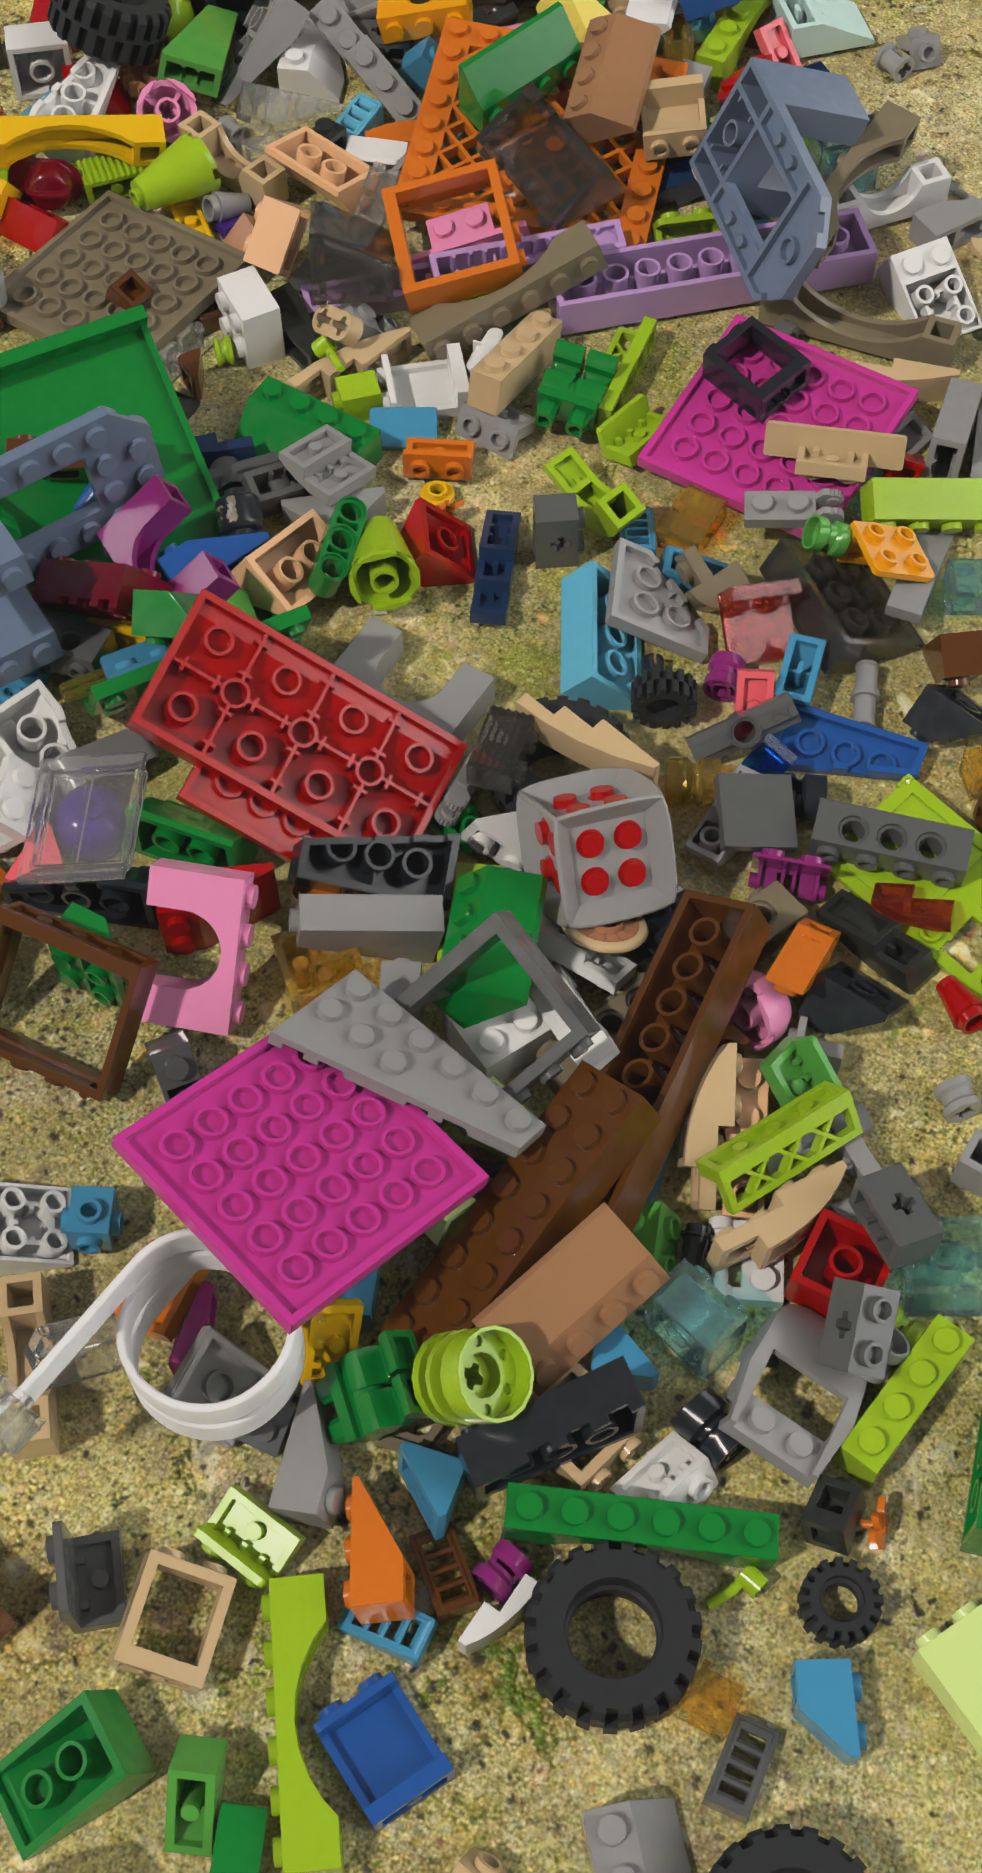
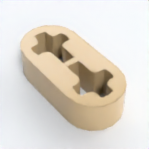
M330 304L320 305L313 315V330L343 345H355L363 333L364 324L359 317Z

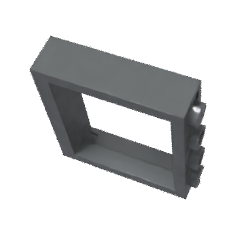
M510 910L494 912L395 998L394 1001L411 1015H414L496 943L502 940L571 1030L570 1033L503 1088L505 1092L523 1105L533 1096L529 1090L539 1081L545 1085L557 1077L564 1070L560 1064L570 1055L576 1059L586 1053L588 1048L594 1044L591 1038L602 1029ZM455 1124L464 1137L468 1136L465 1128Z

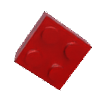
M823 1207L790 1276L784 1298L826 1318L834 1276L883 1287L891 1270L862 1225Z

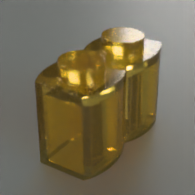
M675 14L671 29L661 35L662 58L681 62L683 58L695 61L694 33L691 30V21L687 22L684 14Z
M690 484L684 492L680 490L673 500L670 513L668 515L663 514L656 525L655 534H658L657 547L665 549L668 544L687 550L695 545L699 553L702 554L726 517L728 500L693 484Z

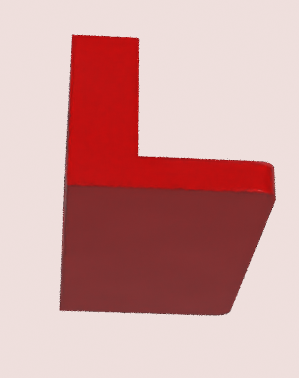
M8 196L0 221V235L36 252L70 222L29 201Z

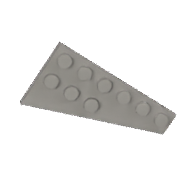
M356 969L270 1031L268 1043L280 1049L285 1044L304 1053V1060L318 1065L320 1061L342 1071L343 1078L400 1105L405 1106L409 1102L428 1111L426 1117L442 1123L445 1119L466 1129L469 1137L514 1158L542 1135L546 1124Z

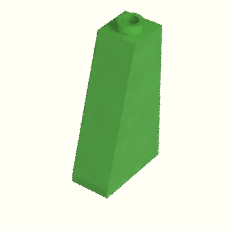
M208 4L162 50L157 81L166 80L167 78L175 79L185 84L190 91L217 98L233 41L238 13Z

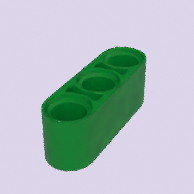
M344 496L341 498L327 522L308 577L309 588L318 597L331 598L336 595L349 572L368 512L364 502L357 497Z

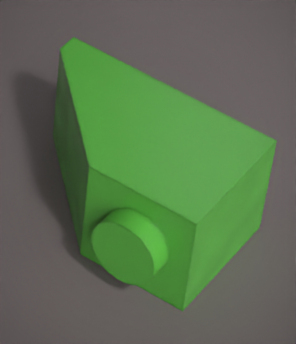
M188 1734L180 1735L168 1767L165 1852L212 1857L220 1803L223 1797L226 1778L228 1739Z

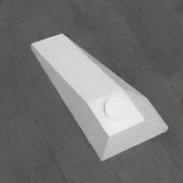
M308 16V26L303 35L297 37L280 56L277 66L280 98L340 104L345 86L340 55Z
M85 54L70 69V74L61 83L57 81L51 87V93L43 101L39 99L32 106L29 116L105 115L121 66L109 61L107 63L101 61L100 58L90 57ZM61 149L49 150L43 153L49 159H60L69 163H76L78 159L82 161L84 158L90 157L93 151Z
M38 679L0 705V763L5 756L12 753L49 776L44 790L47 793L41 807L55 821V814L65 795L52 773L49 763L59 755L77 747L67 726L63 708L42 681Z

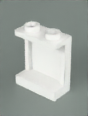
M460 342L446 344L447 359L390 366L388 354H381V367L376 368V377L379 387L385 389V392H381L383 407H436L437 419L458 417L462 402L467 400L469 381Z

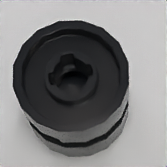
M773 772V774H791L795 817H799L801 823L815 824L820 797L827 799V776L805 774L802 779H797L794 773Z
M709 1386L697 1394L680 1411L672 1422V1427L690 1444L700 1443L699 1451L709 1458L714 1472H718L736 1458L745 1446L718 1429L719 1421L728 1415L729 1403L712 1386Z

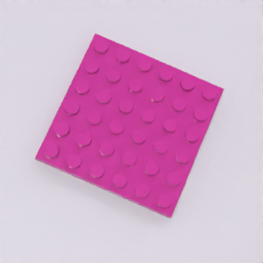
M737 314L718 342L728 335L735 325L742 324L748 318ZM768 327L811 361L809 384L760 423L702 377V363L637 457V466L744 513V491H815L816 493L823 488H834L843 492L844 502L837 507L842 508L845 512L863 482L857 481L853 484H846L832 478L807 479L802 475L794 474L796 459L764 455L763 448L767 421L775 420L895 434L918 399L919 390ZM751 344L727 362L758 388L782 369ZM867 467L866 478L871 472L872 467ZM778 528L802 539L803 528Z
M267 1035L112 1138V1148L290 1335L485 1187L489 1175L432 1119L426 1117L427 1115L418 1106L409 1102L403 1106L343 1078L342 1071L320 1061L318 1065L304 1060V1053L285 1044L280 1049L267 1042L269 1035Z

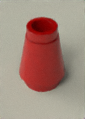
M950 975L943 978L937 984L936 991L953 1027L961 1030L964 1034H972L982 1028V1000L959 981L956 976Z

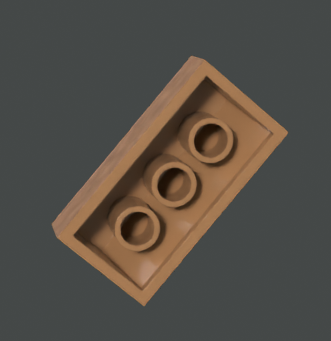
M618 12L598 16L589 21L562 119L581 145L636 132L662 33L659 26Z
M603 1202L480 1312L472 1322L476 1327L498 1325L508 1328L523 1340L531 1355L533 1364V1391L538 1396H541L662 1287L670 1277L609 1206Z

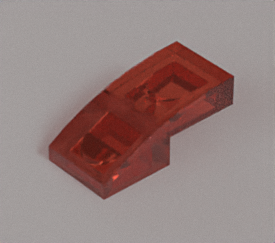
M875 883L871 899V908L909 926L951 933L955 900L915 898V884Z

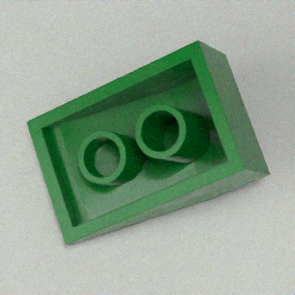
M116 1689L84 1690L0 1761V1813L23 1861L33 1858L119 1804L158 1772Z

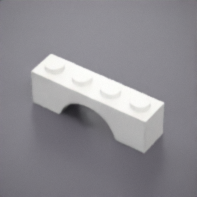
M938 157L908 165L904 174L893 185L881 192L862 194L852 184L839 200L837 211L859 208L867 229L910 218L913 216V213L921 208H925L938 201H947L952 177Z

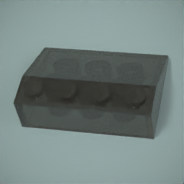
M781 538L759 568L767 582V586L775 594L783 607L784 613L790 618L798 633L827 640L820 667L824 674H852L856 672L855 666L858 661L867 659L881 664L919 651L925 646V643L911 622L884 614L891 592L882 578L872 573L869 565L839 562L835 557L826 555L823 550L814 552L805 549L802 545V539Z

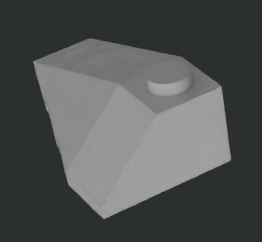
M255 0L243 23L248 28L247 32L241 40L236 41L233 48L236 59L234 63L230 62L225 68L218 97H213L212 101L216 104L227 106L297 37L303 35L308 26L307 18L310 11L294 0Z

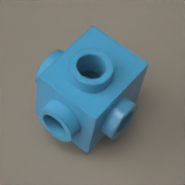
M73 1185L70 1206L62 1210L61 1233H66L71 1249H76L81 1253L98 1254L101 1250L113 1251L115 1236L122 1235L124 1213L119 1211L115 1187Z

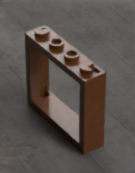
M22 901L0 906V1010L22 933L129 980L102 1072L1 1027L0 1057L9 1060L10 1065L14 1068L24 1071L31 1070L44 1076V1080L52 1085L66 1086L79 1092V1096L83 1099L91 1097L101 1102L118 1094L159 961Z

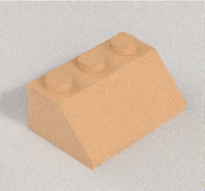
M304 126L265 146L264 152L271 159L286 168V173L292 176L294 180L305 184L316 191L318 195L338 205L343 211L353 215L372 204L378 170L309 127Z
M313 508L245 557L231 571L240 588L247 591L252 606L279 615L305 605L317 596L309 588L308 577L326 524Z

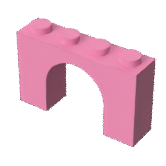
M160 858L150 865L146 905L188 911L205 919L218 936L221 956L217 970L207 978L192 980L155 974L141 1022L228 1036L238 1025L243 1023L246 1003L245 1001H240L242 986L245 987L247 985L250 974V964L245 962L246 948L251 947L254 937V925L249 924L250 909H255L259 892L258 885H253L254 872Z

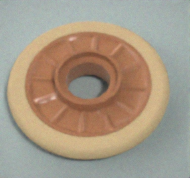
M642 916L592 928L573 929L562 927L566 936L575 944L594 952L606 954L625 953L637 949L646 941L649 933L647 922Z

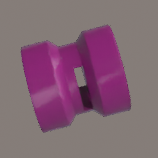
M730 651L715 652L711 656L708 665L710 673L704 679V693L715 701L730 702L735 700L737 668H745L746 663L744 659Z
M501 1538L493 1546L492 1556L486 1562H479L471 1571V1575L490 1597L504 1605L513 1593L514 1585L521 1581L525 1574L530 1575L534 1571V1567L518 1548L506 1539Z

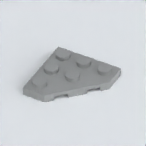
M620 537L613 549L605 624L701 664L708 655L710 628L702 618L696 619L687 608L686 604L689 600L673 578L667 580L658 569L657 565L660 561L653 551Z

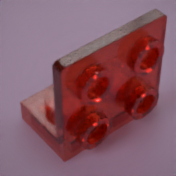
M800 578L731 586L717 594L726 651L740 655L746 664L784 659L790 633H794L790 598L802 593Z

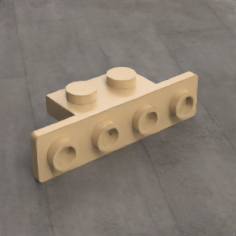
M768 420L763 453L768 456L796 459L794 474L802 475L807 479L817 480L823 477L837 479L846 484H853L857 481L865 482L867 467L902 470L907 436Z

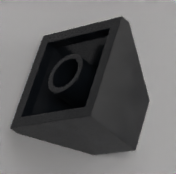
M927 684L903 719V722L911 727L909 732L912 736L925 743L982 736V707L957 688L949 689L948 685Z
M840 961L818 974L797 1014L808 1017L807 1025L811 1029L822 1034L828 1032L832 1035L885 1022L906 1008L909 1001L845 962Z

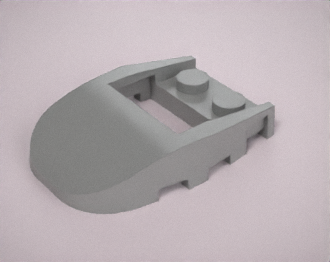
M788 1304L770 1314L757 1329V1334L751 1343L743 1348L738 1359L740 1366L736 1378L731 1381L727 1398L732 1401L729 1414L719 1421L718 1429L806 1488H809L853 1429L867 1381L857 1374L817 1364L826 1319L804 1306ZM771 1354H774L844 1401L827 1440L822 1441L752 1394Z

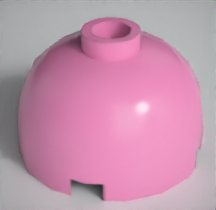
M175 79L154 80L142 89L136 102V115L162 114L166 145L170 146L179 138L177 125L197 112L196 99L185 84Z
M756 970L752 971L730 1019L750 1039L748 1050L750 1053L762 1051L780 1039L787 1031L792 1015L788 995L776 991L773 988L774 983L765 980L767 973Z

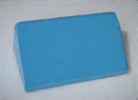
M436 407L370 408L369 424L381 429L382 450L406 449L407 437L438 439Z

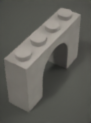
M372 616L333 665L464 741L495 700V677L463 662L445 687L435 696L422 701L396 699L386 693L380 684L404 654L403 631Z

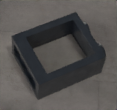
M751 316L742 324L735 325L728 335L719 342L711 344L703 354L702 377L761 423L809 384L811 361L759 320ZM750 344L782 368L759 388L727 363Z

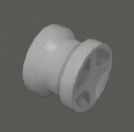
M229 115L219 118L218 122L222 124L230 143L239 154L243 153L251 139L249 128L238 124L236 119Z
M963 1074L948 1078L938 1084L933 1090L936 1100L944 1106L943 1115L948 1123H958L967 1120L982 1110L981 1098L974 1095L972 1091L974 1083L970 1075Z

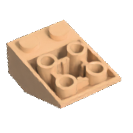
M264 195L263 201H260L255 209L254 219L256 222L252 234L250 233L244 242L243 251L245 255L243 261L276 275L289 277L311 212L299 205Z

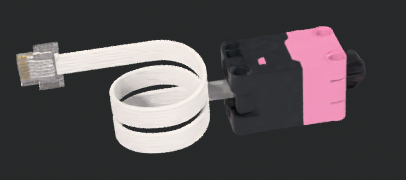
M189 1228L165 1234L150 1242L131 1259L19 1387L3 1374L0 1375V1457L6 1451L15 1458L43 1426L46 1420L31 1410L32 1405L123 1301L124 1304L122 1305L117 1322L116 1344L121 1363L138 1399L147 1412L166 1428L180 1435L205 1441L228 1440L248 1434L267 1423L282 1409L295 1391L304 1367L305 1340L302 1326L290 1335L287 1333L282 1352L268 1373L253 1387L234 1398L217 1403L196 1404L176 1400L156 1390L139 1374L138 1366L141 1345L150 1326L198 1270L213 1269L229 1272Z

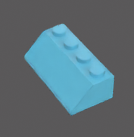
M591 560L561 579L560 694L568 696V700L577 701L578 697L589 700L591 706L596 707L598 704L606 710H631V682H634L636 675L642 676L641 639L605 624L611 572Z

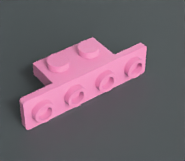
M488 202L425 221L432 249L411 255L412 264L429 262L428 254L504 240L502 228L495 229ZM526 220L517 222L521 237L531 235Z

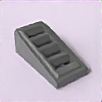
M737 1712L701 1804L746 1825L781 1732ZM742 1729L767 1741L764 1750L739 1739L740 1730ZM735 1747L760 1759L758 1766L756 1767L731 1755L733 1748ZM727 1764L753 1776L751 1784L726 1773ZM720 1782L746 1793L744 1802L718 1790Z

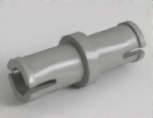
M866 659L858 661L855 666V688L851 691L850 700L854 704L853 720L875 727L876 705L880 701V692L877 689L879 664L876 661Z

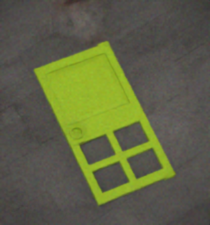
M908 773L896 785L895 790L875 809L975 830L968 868L961 887L943 888L924 879H901L894 876L891 872L878 869L864 871L855 867L854 864L840 861L835 863L824 862L823 864L831 865L829 874L857 898L900 921L902 933L930 948L933 953L934 963L947 975L956 976L959 981L982 1000V963L972 973H969L942 950L971 919L982 927V834ZM849 834L845 837L846 840L851 842L860 840L854 834ZM892 842L881 843L886 849H898L897 845ZM930 850L920 851V853L926 858L937 857L935 853H933Z

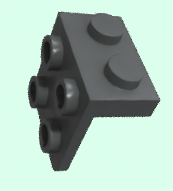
M62 1520L52 1522L53 1535L46 1536L45 1540L48 1563L55 1564L56 1581L49 1583V1597L52 1610H58L61 1622L65 1621L74 1634L119 1627L128 1603L122 1535L120 1531L114 1530L73 1537Z

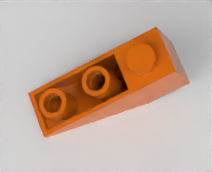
M807 917L803 918L797 923L766 974L765 980L774 983L773 988L782 994L793 997L796 994H805L814 984L818 974L827 969L841 932Z
M353 1476L352 1494H347L345 1498L346 1515L348 1521L351 1522V1536L346 1537L344 1541L345 1559L347 1564L350 1565V1580H345L343 1584L344 1604L347 1609L353 1612L361 1625L414 1619L415 1574L370 1493L359 1476Z

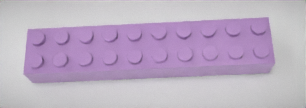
M859 208L837 211L840 226L835 246L818 269L814 268L805 280L816 292L873 282L878 251ZM777 221L756 225L763 241L766 240ZM721 231L602 251L608 266L606 269L549 300L548 304L552 316L563 321L561 335L642 322L644 316L660 319L759 301L752 299Z

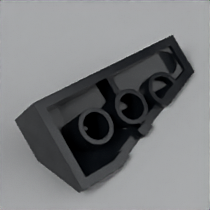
M120 866L3 883L1 888L6 904L22 901L54 916L61 917L70 904L74 902L105 917L107 923L158 930L159 927L156 906L146 905L150 866H140L139 868Z

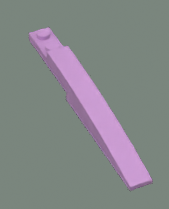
M620 219L586 224L599 244L601 251L627 247ZM568 228L521 237L522 242L516 243L517 250L524 248L528 266L522 267L523 274L547 250L553 237ZM505 240L428 254L429 262L413 264L416 282L508 257ZM398 267L301 285L303 301L309 311L311 320L320 305L330 304L338 308L347 297L360 304L362 302L368 304L374 311L380 314L408 309Z

